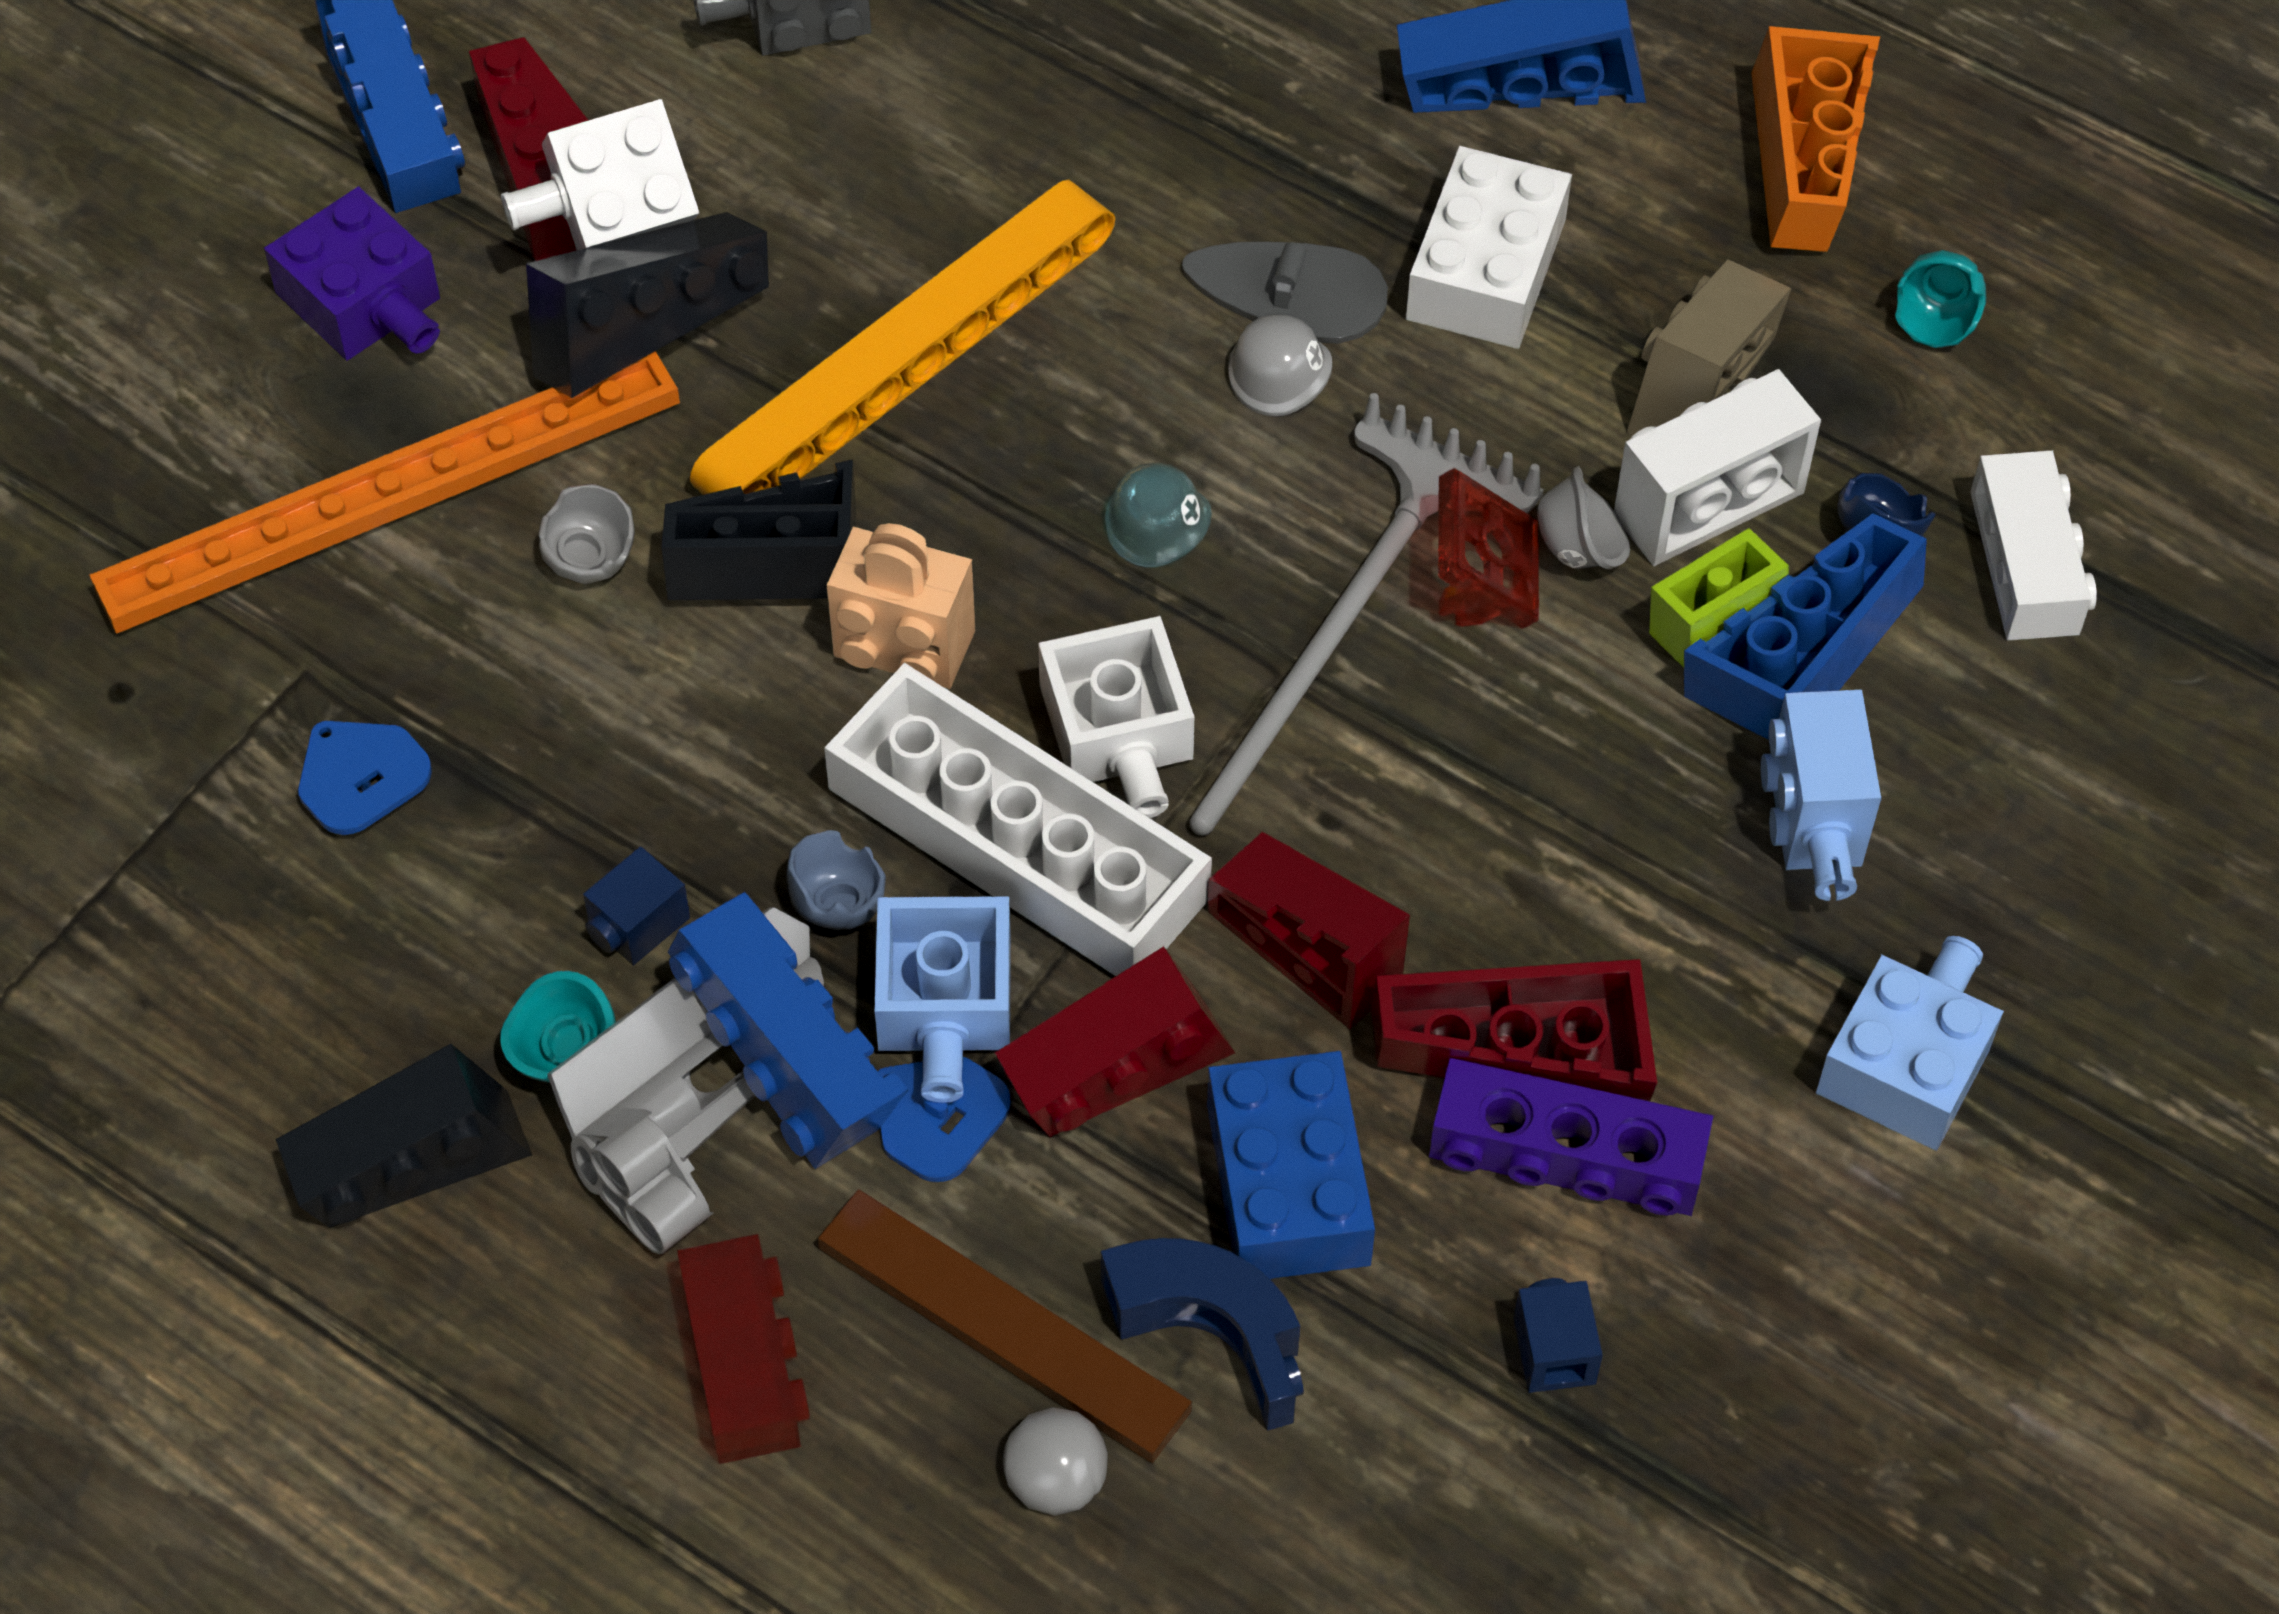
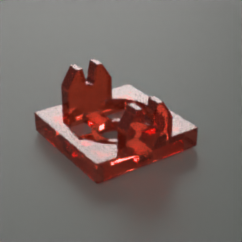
M1456 468L1439 476L1438 577L1450 584V586L1444 589L1439 599V615L1446 616L1455 613V624L1459 627L1484 624L1499 615L1522 629L1539 621L1538 520ZM1486 534H1492L1498 541L1502 550V559L1498 558L1490 549ZM1465 540L1475 546L1477 554L1483 561L1484 574L1468 563L1465 557ZM1505 567L1514 570L1513 583L1510 590L1503 586V569Z

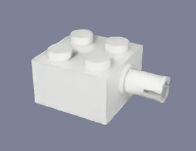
M662 99L547 133L541 145L551 171V180L514 192L501 194L504 211L512 230L563 215L567 219L577 250L693 221L699 214Z
M1161 616L1038 643L1039 685L1064 764L1092 782L1119 776L1128 805L1148 818H1153L1163 813L1169 806V800L1164 793L1156 768L1193 759L1194 714Z

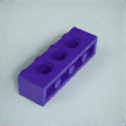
M1450 1058L1433 1125L1429 1158L1442 1160L1449 1167L1461 1171L1482 1169L1508 1175L1514 1181L1528 1186L1549 1184L1572 1189L1580 1196L1591 1200L1604 1201L1612 1198L1639 1204L1645 1210L1658 1215H1674L1679 1213L1692 1216L1704 1166L1713 1115ZM1506 1123L1513 1126L1517 1131L1501 1133L1494 1130L1490 1125ZM1562 1137L1573 1138L1583 1146L1577 1148L1565 1147L1559 1144L1556 1139ZM1625 1152H1637L1644 1155L1649 1161L1641 1163L1632 1162L1622 1154Z

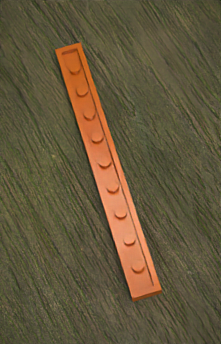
M655 351L573 398L552 387L92 573L89 576L94 590L117 634L680 403L678 388Z

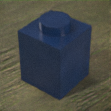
M641 846L583 893L588 917L585 927L590 937L602 950L607 953H612L616 950L633 966L690 919L685 884Z
M1548 1278L1537 1281L1528 1288L1519 1289L1513 1319L1528 1393L1596 1385L1603 1355L1587 1281L1567 1283V1281L1560 1278Z

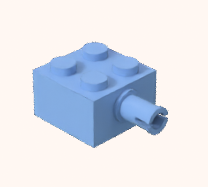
M1862 690L1785 693L1779 719L1770 720L1769 744L1771 754H1763L1761 758L1762 787L1764 792H1773L1776 806L1770 810L1771 842L1773 846H1782L1786 870L1813 869L1815 895L1819 899L1830 901L1829 885L1834 884L1836 901L1850 897L1857 890L1852 867H1861L1881 801Z
M1009 896L878 897L875 977V1021L878 1051H923L922 1097L939 1103L956 1101L963 1096V1050H1000L1010 1043L1011 929Z
M1960 936L1947 937L1928 975L1881 955L1827 1054L1816 1094L1937 1151L1990 1051L2004 1012L1963 993L1976 967L1982 961L1983 953L1980 948L1966 938Z

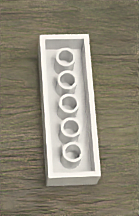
M906 663L889 678L824 747L829 790L993 897L1009 896L1010 908L1115 976L1164 946L1167 949L1208 902L1209 878L1211 877L1212 858Z

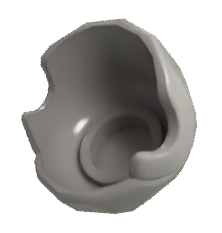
M597 484L570 486L562 490L555 504L541 520L538 537L540 538L539 549L543 561L558 576L584 585L612 577L628 559L633 545L635 529L632 509L616 491Z
M1052 1407L1028 1414L1010 1433L1003 1455L1004 1474L1010 1490L1028 1509L1057 1516L1080 1510L1092 1500L1094 1495L1100 1492L1106 1479L1108 1453L1104 1438L1095 1424L1079 1412Z

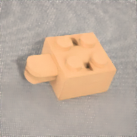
M880 524L874 532L853 526L827 583L834 657L844 659L847 663L858 668L873 667L895 673L906 663L942 687L951 689L975 633L972 559L927 547L925 538L903 525Z

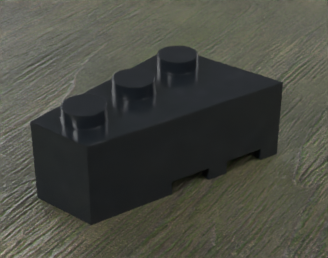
M853 459L834 463V473L801 481L797 472L778 477L779 486L743 494L741 486L665 504L662 556L668 600L828 598L827 583L853 526L856 527L857 511Z
M453 1044L441 1048L276 1139L299 1207L329 1228L354 1221L367 1214L532 1156L508 1090Z

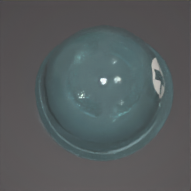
M1159 462L1141 464L1129 470L1118 482L1114 494L1109 499L1105 515L1106 532L1112 547L1125 560L1142 567L1167 565L1186 555L1206 535L1212 518L1209 501L1197 491L1186 473L1173 465Z

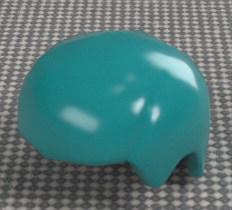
M1945 250L1919 255L1903 271V276L1897 284L1895 318L1898 325L1914 342L1936 349L1958 345L1975 330L1986 306L1984 276L1978 271L1977 265L1964 255Z

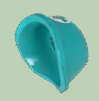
M572 971L549 973L534 981L521 995L508 1014L501 1029L500 1042L502 1051L510 1064L523 1075L535 1080L550 1082L547 1074L616 1022L615 1014L605 993L589 977Z

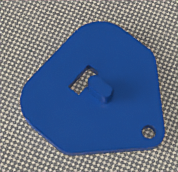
M322 721L317 723L311 731L298 793L302 804L326 830L340 835L354 834L366 829L420 793L430 781L432 774L431 763L422 747L400 726ZM324 733H331L327 738L321 737ZM379 775L382 778L374 785H371L370 780L375 776Z
M963 1057L962 1068L963 1096L956 1101L947 1103L932 1102L922 1097L923 1062L889 1066L878 1071L883 1078L895 1072L909 1089L881 1127L884 1151L891 1160L926 1181L944 1182L959 1176L1003 1124L1010 1111V1094L1005 1083L996 1075L966 1057ZM957 1111L964 1117L948 1135L941 1129Z

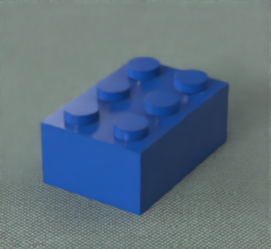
M1341 1051L1208 1067L1207 1108L1232 1253L1251 1263L1269 1279L1371 1266L1375 1225Z

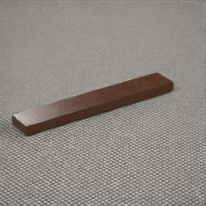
M860 1189L855 1192L818 1238L821 1251L1066 1409L1079 1412L1095 1424L1097 1429L1152 1464L1192 1412L1191 1400Z

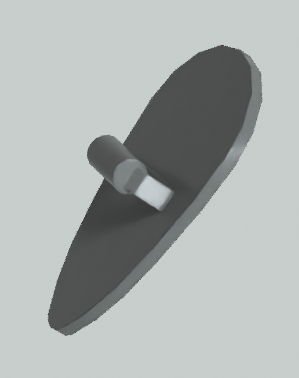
M1234 242L1206 247L1189 253L1183 259L1182 272L1184 277L1198 291L1218 305L1252 321L1270 314L1291 315L1304 321L1313 330L1320 343L1339 344L1361 338L1378 325L1387 309L1388 286L1381 271L1366 257L1343 248L1295 242Z

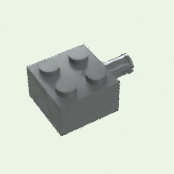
M693 0L700 26L749 15L762 56L871 33L869 0Z

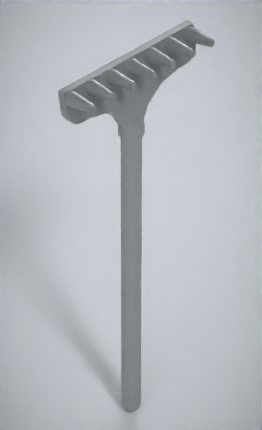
M1370 394L1364 416L1354 430L1355 443L1359 448L1375 455L1392 468L1400 483V505L1397 507L1395 517L1193 813L1189 822L1192 832L1199 836H1205L1213 831L1415 530L1421 528L1427 516L1450 506L1470 504L1497 509L1512 516L1526 515L1543 496L1544 489L1540 488L1539 465L1532 464L1526 481H1523L1513 476L1512 453L1505 452L1499 469H1496L1486 464L1485 441L1478 440L1476 442L1471 458L1460 453L1459 431L1457 429H1450L1444 446L1433 441L1432 419L1426 416L1423 418L1419 433L1417 434L1406 428V413L1403 405L1396 406L1392 422L1380 417L1378 394Z

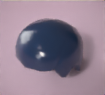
M1860 473L1856 477L1849 479L1842 488L1837 503L1838 516L1846 532L1874 513L1923 536L1936 515L1930 511L1926 516L1927 497L1924 494L1910 496L1899 483L1879 473Z

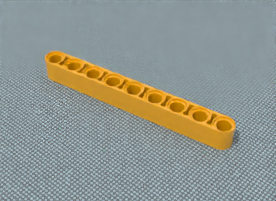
M1063 180L710 446L693 465L690 473L692 486L703 495L741 486L743 494L779 486L778 477L797 472L799 478H803L1095 253L1112 233L1115 225L1114 213L1072 181Z

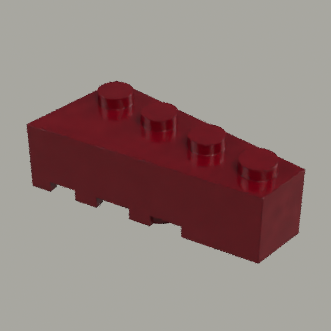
M525 37L470 50L469 56L477 98L510 192L551 180V171L541 145L547 133L589 120ZM563 215L523 226L535 261L577 251L567 219Z
M1640 959L1376 976L1371 1001V1014L1377 1067L1445 1078L1449 1059L1454 1058L1645 1101H1651L1657 1086V1076Z

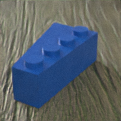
M314 0L326 54L394 212H402L461 193L457 169L465 167L461 146L455 133L447 136L443 127H447V119L442 103L437 93L430 95L427 87L430 86L423 60L419 53L414 55L406 22L402 14L398 15L393 0Z
M1509 0L1397 24L1403 77L1414 113L1488 109L1494 100H1508L1511 103L1518 104V108L1540 107L1541 98L1574 97L1575 106L1598 105L1599 96L1624 95L1626 103L1646 102L1627 0Z
M1872 513L1816 554L1812 566L1796 577L1788 574L1771 587V595L1748 612L1742 608L1724 621V630L1707 642L1700 638L1685 649L1684 697L1769 740L1770 720L1779 719L1785 693L1839 691L1924 586L1927 539Z
M746 892L679 929L668 950V954L671 956L669 964L674 977L687 992L694 990L708 1011L706 1013V1020L715 1038L723 1046L731 1045L745 1066L743 1068L744 1078L753 1094L761 1101L768 1100L782 1120L780 1123L781 1132L792 1151L801 1157L805 1155L813 1168L817 1169L880 1130L909 1089L895 1072L883 1078L873 1067L868 1058L874 1052L872 1044L858 1028L848 1033L835 1021L832 1007L833 997L818 979L816 981L810 977L801 979L794 971L798 965L795 951Z

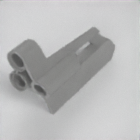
M769 907L762 913L795 951L798 965L794 971L801 979L805 977H810L815 981L818 979L824 986L821 967L816 959L810 957L809 926L774 907ZM676 978L547 1074L558 1106L572 1137L571 1155L581 1181L590 1192L596 1195L599 1194L601 1199L647 1248L657 1254H663L714 1214V1212H710L708 1203L690 1174L695 1169L688 1157L755 1097L744 1078L743 1071L716 1091L706 1093L698 1091L693 1086L690 1079V1070L723 1045L710 1030L706 1020V1013L708 1011L694 990L687 992L677 982Z

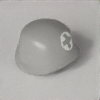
M1286 314L1262 316L1248 324L1239 337L1229 358V380L1235 396L1247 408L1265 416H1285L1305 407L1321 393L1327 385L1332 372V356L1330 351L1318 341L1313 330L1304 321Z
M1580 466L1573 468L1570 476L1549 490L1541 498L1537 512L1540 533L1550 552L1562 564L1574 569L1595 566L1613 569L1627 560L1630 553V544L1624 528L1608 502L1584 482Z

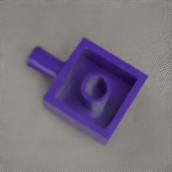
M359 186L264 247L275 293L346 361L391 331L415 354L428 350L438 339L440 334L438 323L430 319L423 312L424 309L440 299L431 253Z

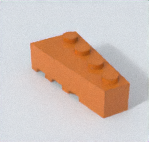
M1768 27L1751 74L1771 247L1828 251L1847 206L1857 155L1856 147L1863 126L1864 107L1871 86L1872 67L1878 51L1880 36Z

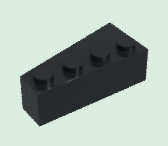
M728 212L527 263L533 376L573 398L769 287L767 231Z

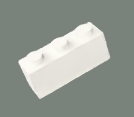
M2053 450L1980 456L1970 493L2007 641L2080 635L2088 610H2093L2096 605V584L2091 573H2084L2081 561L2083 555L2082 530L2078 523H2071L2068 511L2071 496L2070 484L2066 474L2058 473Z

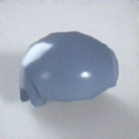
M828 830L805 836L790 850L786 884L792 906L802 918L814 925L840 931L851 930L861 926L877 912L878 897H884L886 875L878 862L873 858V853L869 847L865 846L861 850L852 849L845 845L839 832Z

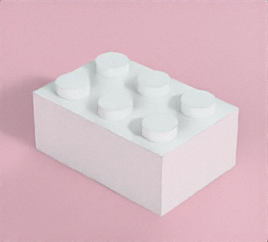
M1459 146L1410 273L1406 320L1519 349L1566 220L1572 174Z
M1780 369L1758 379H1746L1739 383L1731 392L1708 403H1696L1687 408L1679 417L1656 428L1652 426L1643 428L1625 442L1614 512L1624 530L1654 567L1804 494L1821 419Z

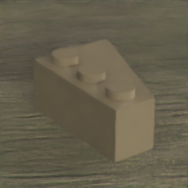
M1729 259L1712 277L1704 275L1698 282L1691 300L1688 303L1681 300L1674 308L1667 326L1664 329L1657 326L1647 339L1642 352V360L1647 361L1648 365L1627 434L1633 436L1643 428L1650 426L1656 428L1679 417L1687 408L1696 403H1708L1721 397L1733 382L1739 384L1746 380L1776 336L1791 288Z

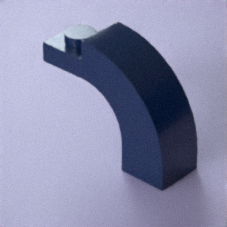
M1148 1239L1101 1251V1283L1121 1340L1158 1329L1176 1326L1193 1327L1210 1332L1233 1348L1243 1362L1267 1431L1294 1423L1296 1397L1304 1394L1301 1374L1294 1356H1298L1300 1324L1286 1297L1262 1271L1232 1252L1214 1245L1187 1239Z

